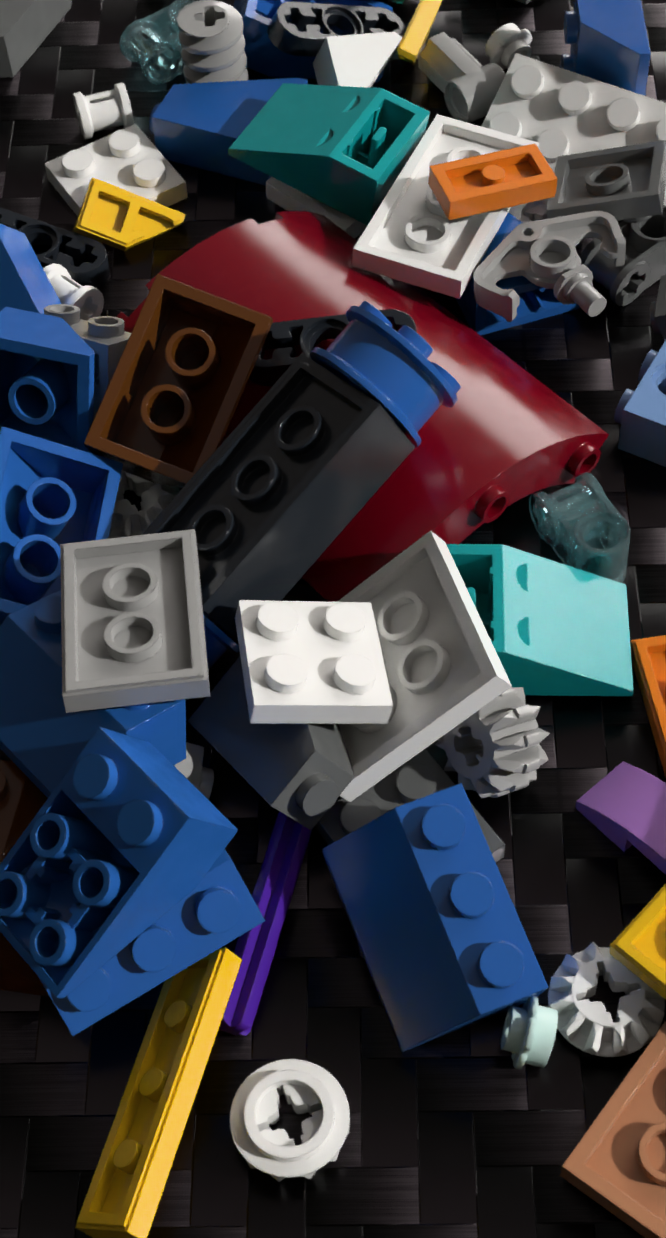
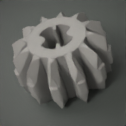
M510 687L446 733L435 744L446 751L448 760L444 771L458 772V784L462 783L464 790L476 791L481 798L489 796L496 798L527 787L530 782L537 780L536 770L549 760L540 746V742L550 733L539 728L536 721L541 706L526 705L523 687Z

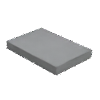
M195 529L60 544L62 697L66 713L210 696Z

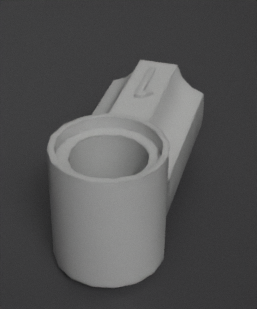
M444 32L429 38L425 48L418 53V68L444 93L447 108L453 119L471 123L487 115L506 75L498 64L489 63L482 66L455 38H449Z

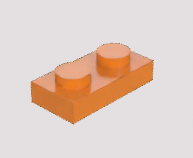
M536 143L432 165L429 168L428 184L448 220L555 197L558 178Z

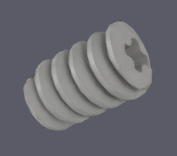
M202 0L185 5L178 12L176 21L180 30L179 42L182 47L181 58L184 63L183 74L187 81L186 84L248 80L247 56L244 51V24L241 14L233 6L222 1Z

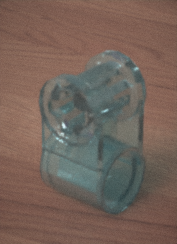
M176 0L171 5L143 19L134 21L122 33L120 38L122 54L129 61L138 63L141 66L143 76L152 84L161 85L167 83L175 76L183 73L182 47L179 42L180 30L176 18L178 12L185 5L202 0ZM142 33H145L149 38L146 39ZM157 64L160 70H157L154 65Z
M586 472L575 477L574 484L547 495L545 492L540 491L529 497V511L537 532L546 544L553 548L563 564L620 583L623 582L626 577L631 528L627 520L620 515L607 498L600 483L592 474Z

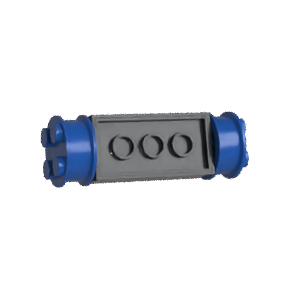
M363 301L359 307L351 306L346 311L349 324L326 350L315 347L310 352V358L303 353L298 356L142 534L195 529L208 671L228 649L236 653L240 651L239 645L212 623L208 617H212L238 640L235 623L238 601H281L412 450L421 444L422 441L417 432L441 405L451 408L458 401L456 393L461 389L460 384L445 369L436 363H431L427 359L433 352L428 342L406 325H403L397 332L392 328L391 322L376 307L366 301Z

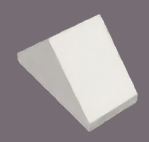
M395 32L326 37L313 61L318 85L371 88L387 65L402 37Z

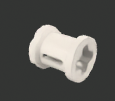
M124 83L115 84L113 90L84 96L81 92L73 93L76 115L84 140L92 138L93 132L121 125L126 128L134 124L131 104Z
M51 264L43 268L61 304L79 307L80 319L88 321L90 318L101 315L104 298L98 289L89 285H80L71 279L67 269L60 264Z

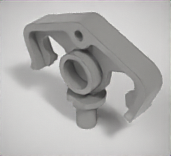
M590 211L519 224L474 271V300L482 308L503 316L507 322H512L517 316L520 297L514 289H502L496 283L502 279L524 276L536 286L554 289V297L562 304H577L590 317L599 315L606 307L607 301L593 287V273L588 267L581 264V258L576 252V246L583 239L598 238L602 242L600 244V253L609 259H614L615 267L623 266L625 264L626 240L622 235L618 221L608 212Z

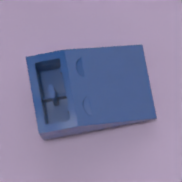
M99 727L0 864V932L55 997L65 998L192 892L238 832V829L151 742Z

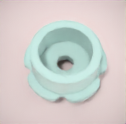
M535 996L528 998L522 1008L510 1006L502 1030L501 1049L512 1052L513 1066L519 1070L523 1068L524 1064L544 1068L550 1058L555 1041L558 1012L556 1009L538 1005V998Z

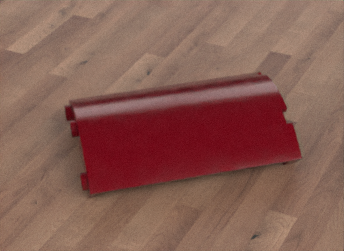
M308 211L276 212L275 220L258 224L251 218L219 231L179 256L158 274L272 317L273 322L346 314V311L351 306L359 307L363 301L370 303L378 310L396 309L403 311L412 317L416 324L417 333L432 347L433 352L427 359L431 363H436L445 369L461 386V389L456 393L457 403L451 408L443 405L438 408L417 432L421 438V444L412 450L301 577L328 602L339 601L430 530L445 541L446 544H460L482 524L496 520L508 506L521 498L551 486L577 484L579 479L587 476L595 468L601 456L599 449L609 436L608 433L417 286L353 267V248L357 240L326 216ZM155 277L152 278L145 285L149 291L152 287ZM145 300L129 317L122 311L118 314L117 318L124 320V331L132 333ZM335 339L324 340L317 344L316 347L326 350ZM295 345V357H298L302 351L300 345ZM276 349L265 350V356L262 360L271 359L273 351ZM248 379L222 443L272 386L258 385Z

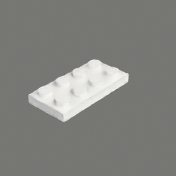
M516 53L481 127L538 142L539 150L553 172H555L558 156L666 140V103ZM665 189L664 205H666V189Z
M437 114L355 244L352 266L460 299L511 207L448 220L428 184L430 166L534 143L539 148V143Z

